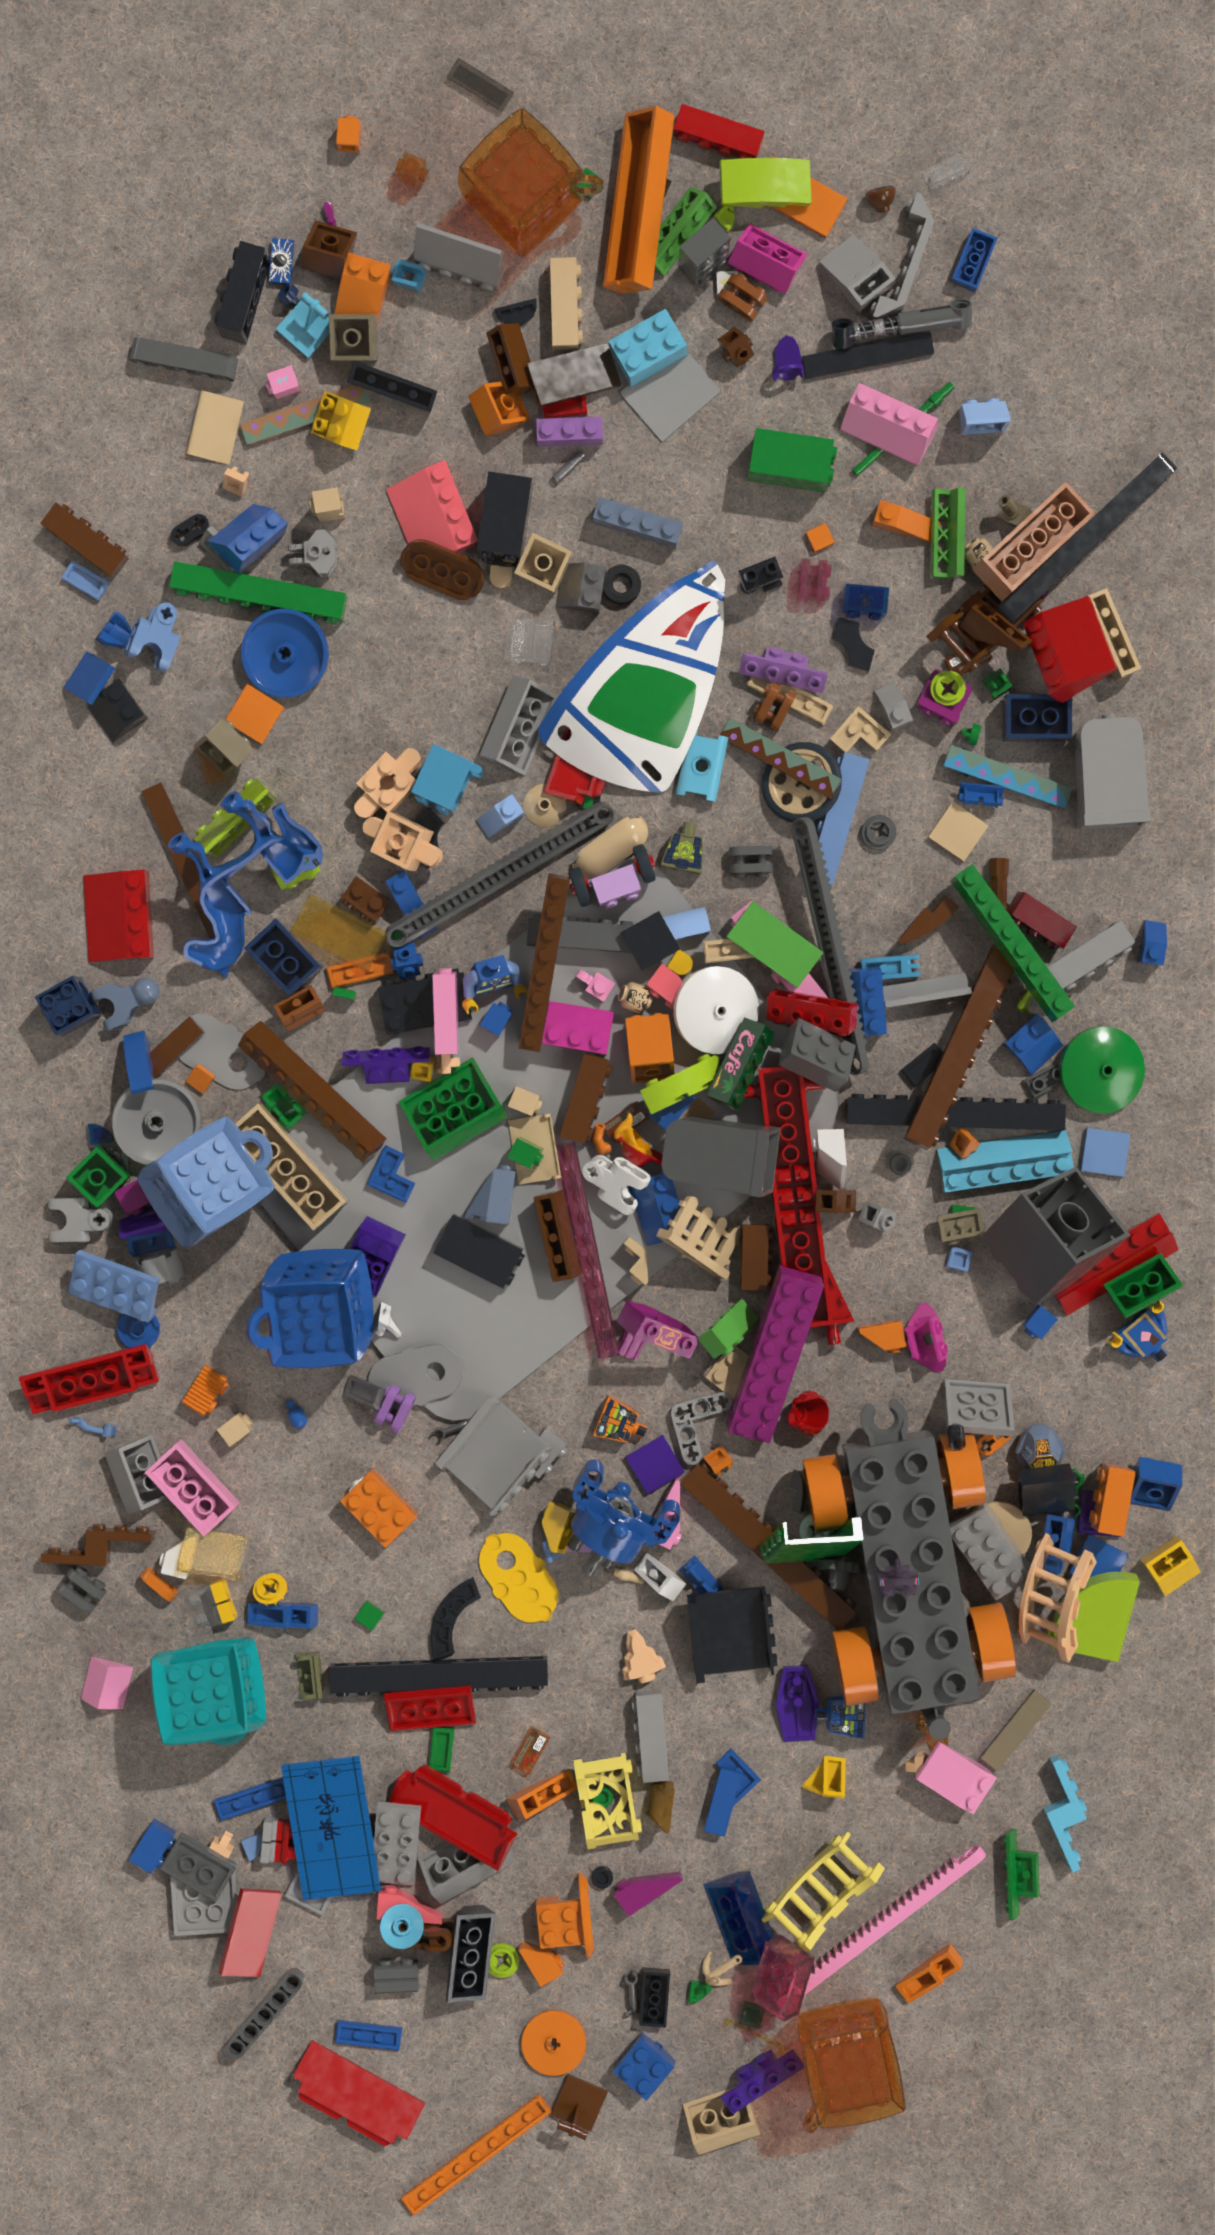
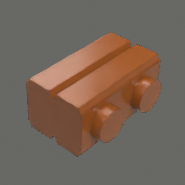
M312 985L273 1005L287 1032L326 1011Z

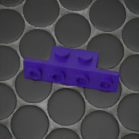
M416 1046L405 1049L395 1047L385 1050L374 1048L365 1051L353 1049L343 1052L342 1066L364 1065L366 1084L409 1082L408 1063L429 1062L430 1048Z
M771 2049L766 2053L760 2054L757 2059L743 2065L735 2072L738 2085L720 2097L730 2112L734 2114L804 2069V2063L794 2049L778 2059Z

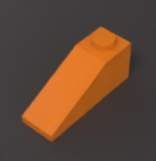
M882 500L879 501L872 524L873 527L931 543V518L900 505Z
M568 1769L528 1786L506 1799L514 1818L526 1820L576 1791L578 1787L571 1770Z

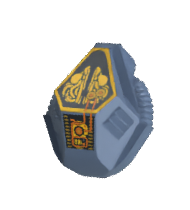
M1033 1424L1022 1433L1015 1448L1017 1461L1024 1469L1059 1465L1065 1453V1445L1054 1429L1044 1424Z

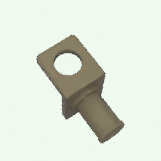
M1007 494L1002 495L998 499L997 503L1001 510L998 512L997 518L1016 527L1032 513L1029 507L1013 501Z

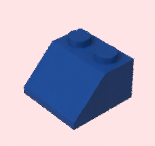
M1038 1013L1032 1015L1002 1043L1031 1075L1063 1047L1053 1029Z
M1139 1457L1134 1467L1135 1478L1130 1504L1170 1511L1183 1486L1182 1465Z

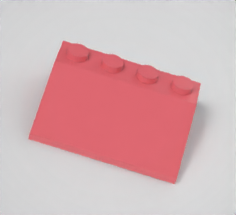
M445 460L426 467L386 489L408 543L416 539H425L460 554L477 547L478 539Z

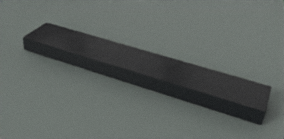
M928 331L851 346L846 349L802 356L805 377L810 379L934 354L931 332Z

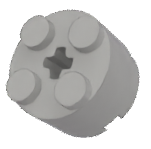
M174 1247L172 1251L171 1248L150 1253L147 1255L148 1259L142 1261V1258L135 1260L137 1270L160 1278L159 1284L167 1282L168 1285L180 1281V1278L185 1273L177 1247Z

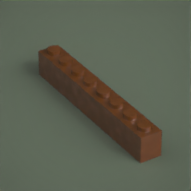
M548 874L518 1049L540 1052L570 882V877Z
M259 1021L243 1034L238 1044L242 1051L268 1073L293 1099L301 1104L306 1112L318 1120L322 1127L335 1136L338 1142L351 1151L354 1157L364 1164L381 1149L387 1138L262 1021Z

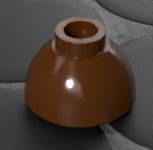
M892 185L871 189L866 192V199L872 207L877 209V213L890 210V205L894 201L896 189Z

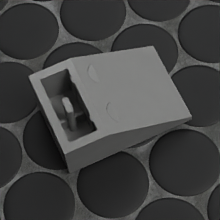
M855 235L849 237L819 261L858 313L866 309L873 301H876L880 295L882 296L894 286L896 280L885 264Z

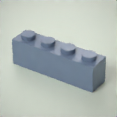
M601 497L598 499L593 515V523L673 548L677 546L683 522Z

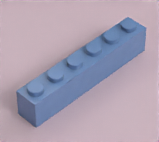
M844 752L842 757L838 756L837 759L842 775L839 797L833 807L825 814L824 820H819L816 832L820 833L818 842L822 843L820 850L824 852L822 859L826 861L824 868L828 869L826 876L830 878L829 886L834 884L870 759Z

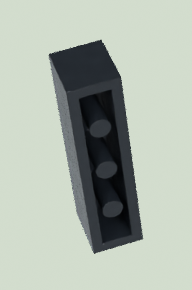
M356 361L353 362L347 381L350 384L430 413L438 392Z

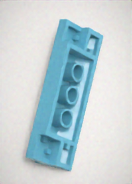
M1066 1130L981 1142L977 1150L971 1152L968 1158H961L951 1147L937 1149L944 1192L1053 1177L1074 1168L1071 1153L1073 1151Z

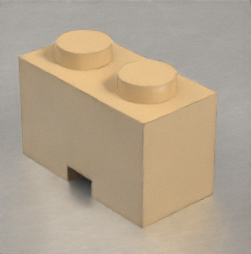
M338 487L312 491L313 498L309 499L310 508L313 516L317 517L319 522L345 518L343 500Z

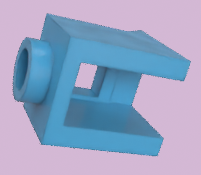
M397 259L396 265H393L390 278H392L391 280L395 286L420 293L427 272L422 265ZM405 272L414 274L413 281L403 279Z

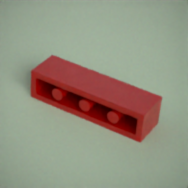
M681 104L673 129V136H676V139L680 142L688 143L691 141L697 143V146L701 149L709 150V148L718 150L717 152L722 156L729 157L733 155L738 157V159L757 158L765 133L763 130L685 104Z

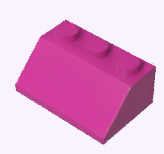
M749 224L737 240L728 263L736 270L744 271L751 275L755 280L770 285L775 291L786 294L799 272L807 253Z
M549 1001L542 1044L607 1055L614 1012Z

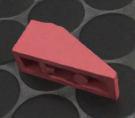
M385 1885L384 1888L379 1890L377 1920H381L385 1912L392 1906L408 1904L420 1912L424 1923L442 1924L443 1914L404 1890L397 1889V1886Z

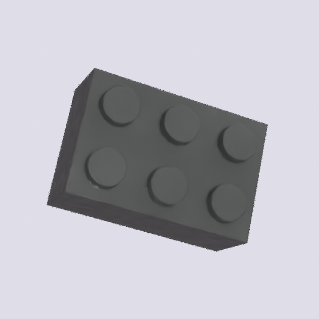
M714 218L680 246L678 268L694 286H697L699 283L705 284L711 278V272L715 269H722L728 262L726 259L729 255L731 237Z
M798 1018L786 1030L778 1065L836 1092L849 1079L856 1045Z

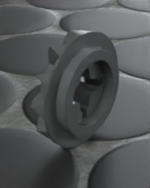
M874 815L865 821L861 834L864 843L870 848L881 850L889 847L894 842L897 830L894 822L889 817ZM884 824L882 827V832L885 833V835H887L888 837L880 836L875 841L876 833L873 832V830H871L870 828L878 829L879 826Z

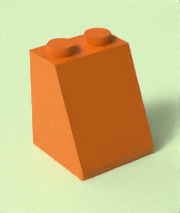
M655 1013L652 1016L634 1015L630 1018H625L631 1084L646 1083L655 1078L661 1081L674 1075L669 1014Z

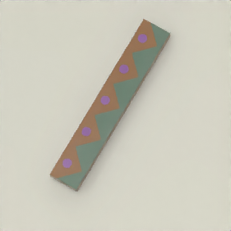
M354 385L333 392V394L364 406L371 405L366 389ZM322 397L240 424L247 446L313 425Z

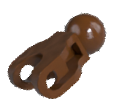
M443 1918L442 1924L424 1923V1930L420 1940L412 1947L403 1950L412 1948L423 1949L426 1952H444L448 1950L452 1945L453 1933L446 1929L448 1925L454 1926L455 1918ZM402 1924L399 1927V1931L404 1932L407 1929V1926L405 1924Z

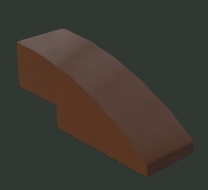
M945 896L932 912L925 907L896 943L901 945L928 934L949 919L960 906Z

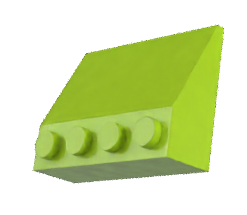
M257 778L247 781L242 787L244 790L240 793L244 800H252L256 809L262 813L277 799ZM221 809L211 817L213 821L208 826L203 825L197 830V836L194 838L196 842L200 841L202 843L205 853L214 859L250 826L246 819L236 813H227Z

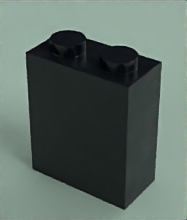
M1070 1463L1018 1470V1499L1023 1517L1075 1509V1500H1078L1075 1485H1078L1076 1471L1072 1472Z

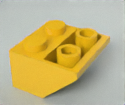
M324 390L310 433L357 451L371 408Z
M1177 1536L1140 1560L1164 1596H1167L1201 1573L1193 1556L1183 1541Z

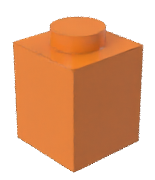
M354 116L338 118L336 140L338 151L360 152L362 130L360 119Z

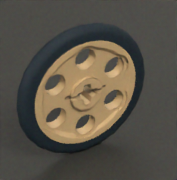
M797 742L785 747L810 762L815 760L821 761L822 769L842 779L841 769L836 758L821 745L811 742ZM768 764L765 767L761 786L763 798L769 809L785 821L793 823L794 820L802 817H808L814 821L824 816L839 797L842 783L831 800L811 788L808 790L801 785L798 787L799 783L797 780L786 775L785 783L778 785L775 781L776 776L783 772ZM787 793L791 794L793 797L792 802L784 805L782 797ZM806 797L813 798L814 803L810 808L803 807L802 803Z

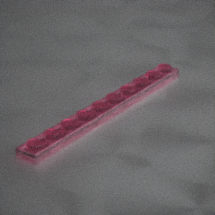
M575 1142L556 1145L561 1182L582 1273L581 1277L598 1359L616 1357L620 1354Z

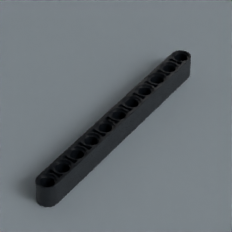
M1162 452L1008 596L995 611L1013 624L1177 469V466Z

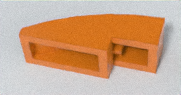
M950 1943L907 1974L895 1987L909 2004L943 1984L945 1978L960 1970L963 1959Z

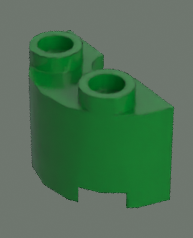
M277 1083L261 1096L265 1101L264 1107L271 1114L275 1111L279 1116L277 1122L285 1130L287 1128L290 1129L308 1113L301 1104L293 1099Z

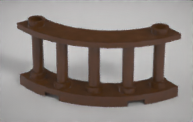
M986 584L983 585L985 590L982 593L978 591L976 594H973L957 611L941 621L926 636L931 643L937 638L940 641L943 640L964 663L965 666L959 671L960 675L966 671L969 673L973 672L980 665L978 661L996 646L989 644L982 650L966 631L960 627L961 623L959 622L963 616L966 617L971 607L981 600L987 601L994 610L1001 604L993 596L994 593ZM1040 598L1013 625L1017 627L1029 615L1034 617L1042 609L1040 605L1045 600ZM953 631L975 655L973 659L949 635L950 632Z

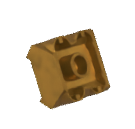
M674 1782L649 1783L652 1786L649 1811L645 1814L667 1834L670 1831L675 1793Z

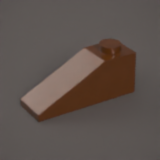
M983 600L971 607L960 625L969 636L978 641L1017 651L1023 650L1032 642L1029 637Z

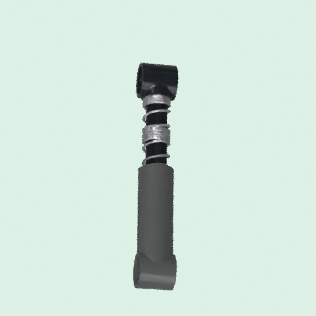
M956 299L950 305L897 313V316L893 319L889 317L886 320L882 318L873 319L872 322L868 320L867 323L863 324L861 322L853 323L848 318H839L831 324L832 343L835 348L846 349L853 346L855 340H860L861 337L867 339V336L872 335L874 337L886 336V333L894 332L895 334L896 331H898L899 335H906L949 327L959 330L967 329L972 325V302L968 299Z

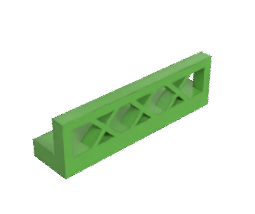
M690 187L661 224L655 270L659 274L666 275L679 258L680 246L702 228L717 208L706 192ZM693 196H697L693 202L688 204ZM683 214L680 219L675 221L678 215ZM670 231L666 237L662 238L664 233Z
M966 488L932 490L930 577L956 579L964 576ZM939 495L947 496V506L944 509L939 504ZM941 516L947 522V527L944 530L938 525V519ZM941 538L946 543V550L944 552L938 547V541ZM940 560L946 565V573L938 572V562Z

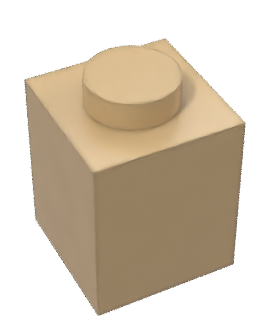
M516 1086L508 1107L533 1116L534 1112L539 1113L543 1101L539 1100L540 1095Z
M239 1412L219 1427L217 1431L228 1446L231 1447L253 1430L251 1427L253 1422L247 1414L242 1415Z

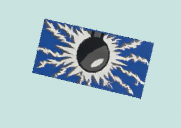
M272 238L269 272L270 284L286 285L292 282L294 240Z

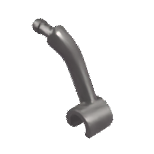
M471 1418L465 1419L446 1429L437 1427L433 1431V1435L438 1430L442 1431L443 1437L439 1440L441 1441L446 1435L462 1430Z
M633 1969L632 1973L635 1976L633 1980H629L625 1974V1982L628 1984L629 2002L632 2009L624 2013L625 2018L638 2012L635 1993L638 1974Z

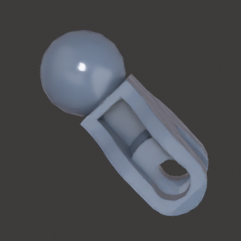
M144 977L137 980L133 986L122 987L118 984H105L91 991L90 996L93 1001L107 998L114 1004L115 1010L113 1015L103 1022L105 1031H110L129 1024L134 1017L136 1009L155 1002L160 992L158 984L153 979Z

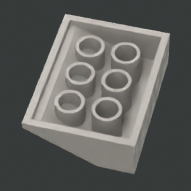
M417 222L414 246V261L416 264L422 265L425 271L430 272V269L439 271L438 274L445 278H451V275L458 277L461 283L471 285L472 282L480 284V288L488 292H492L493 289H499L506 267L502 250Z

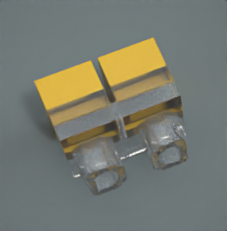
M225 1578L203 1585L188 1596L192 1607L200 1604L203 1605L204 1611L195 1614L198 1626L209 1624L210 1627L234 1621L238 1617L232 1598H230L231 1594Z

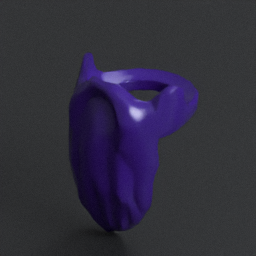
M785 335L779 340L775 348V366L772 368L774 381L778 377L788 381L796 379L799 375L801 378L804 376L799 345L793 337Z

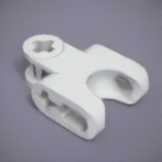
M596 1155L590 1162L584 1165L582 1170L585 1179L600 1188L598 1197L625 1215L633 1214L638 1204L637 1200L628 1192L627 1186L641 1190L647 1187L651 1180L647 1172L621 1157L615 1158L614 1162H612L606 1156Z

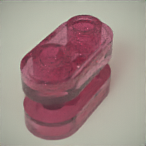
M801 558L798 602L807 603L808 596H814L815 603L824 604L825 600H829L830 586L826 585L827 578H831L832 565L828 564V560L819 559L818 566H811L810 559ZM810 574L817 575L816 588L809 587Z

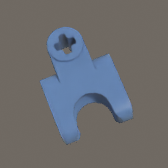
M167 602L161 603L151 609L147 620L139 616L130 633L124 654L132 658L140 654L144 645L149 646L155 652L154 668L160 672H165L170 667L180 640L179 635L171 632L177 618L175 607Z

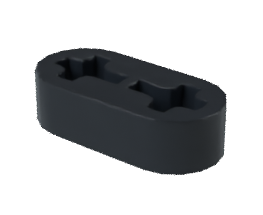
M202 514L191 516L172 529V541L178 546L190 544L201 537L206 529L210 527L209 520ZM196 520L205 521L203 529L200 530L197 527L191 530V528L196 526ZM188 530L190 531L189 533L184 535V541H181L180 539L176 540V538L178 537V531H181L182 533H185Z

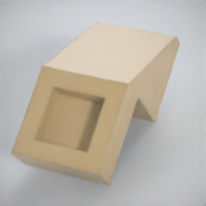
M629 1236L624 1241L626 1245L625 1250L633 1257L639 1256L638 1260L629 1269L632 1273L629 1277L638 1285L641 1282L646 1285L648 1283L646 1250Z

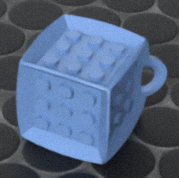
M224 1116L193 1133L159 1159L144 1166L138 1173L137 1179L159 1218L183 1247L188 1248L220 1229L273 1192L274 1184L266 1169L272 1160V1146L262 1133L255 1130L241 1132L230 1118ZM253 1142L259 1147L260 1157L256 1162L249 1155L243 1144Z

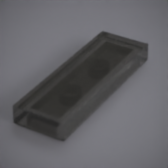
M460 58L456 60L447 75V79L502 113L514 95L513 91Z

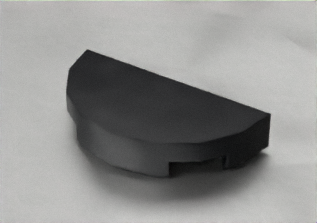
M535 298L495 308L494 310L497 317L504 324L519 323V326H522L534 317L537 309V300Z

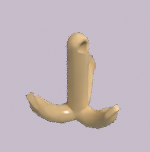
M710 1951L705 1956L702 1965V1972L706 1977L705 1983L714 1986L731 1984L732 1980L730 1978L720 1979L719 1976L740 1964L742 1957L736 1955L710 1971L709 1967L712 1956Z

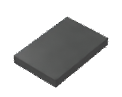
M181 1832L160 1870L216 1902L238 1864Z

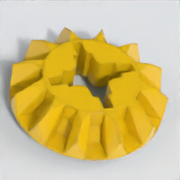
M276 1573L261 1576L253 1586L254 1598L259 1604H265L267 1607L269 1604L277 1605L279 1600H284V1595L288 1592L286 1580ZM274 1587L276 1593L269 1592L267 1594L266 1588L272 1589Z

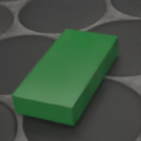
M433 1727L429 1767L436 1771L450 1772L455 1728Z

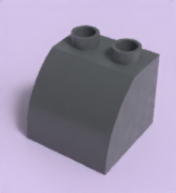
M1074 1167L1021 1193L981 1237L990 1247L993 1257L1004 1265L1017 1282L1020 1292L1028 1297L1035 1306L1063 1291L1118 1248L1130 1234L1078 1168Z

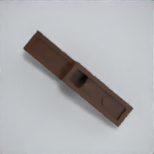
M93 1524V1527H89L86 1530L85 1553H83V1549L72 1548L69 1552H64L59 1547H49L48 1551L45 1550L41 1553V1562L107 1566L110 1563L111 1540L151 1543L154 1540L155 1531L149 1530L147 1526H137L136 1530L128 1529L127 1525H115L114 1528H106V1524Z

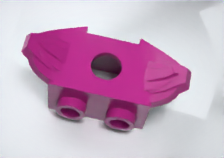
M928 1302L921 1303L909 1320L908 1327L904 1328V1332L907 1333L906 1345L912 1354L910 1359L918 1361L935 1372L944 1371L948 1357L947 1344L944 1342L942 1334L943 1326L934 1308L929 1306ZM927 1332H930L932 1335L933 1344L931 1345L925 1343L923 1338Z

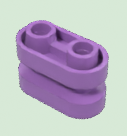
M393 1384L391 1388L389 1386L386 1387L383 1397L384 1402L379 1410L375 1409L373 1417L375 1418L374 1422L380 1426H383L386 1421L391 1423L390 1431L398 1434L417 1396L408 1392L406 1397L399 1395L401 1388ZM395 1402L401 1405L396 1416L390 1414Z

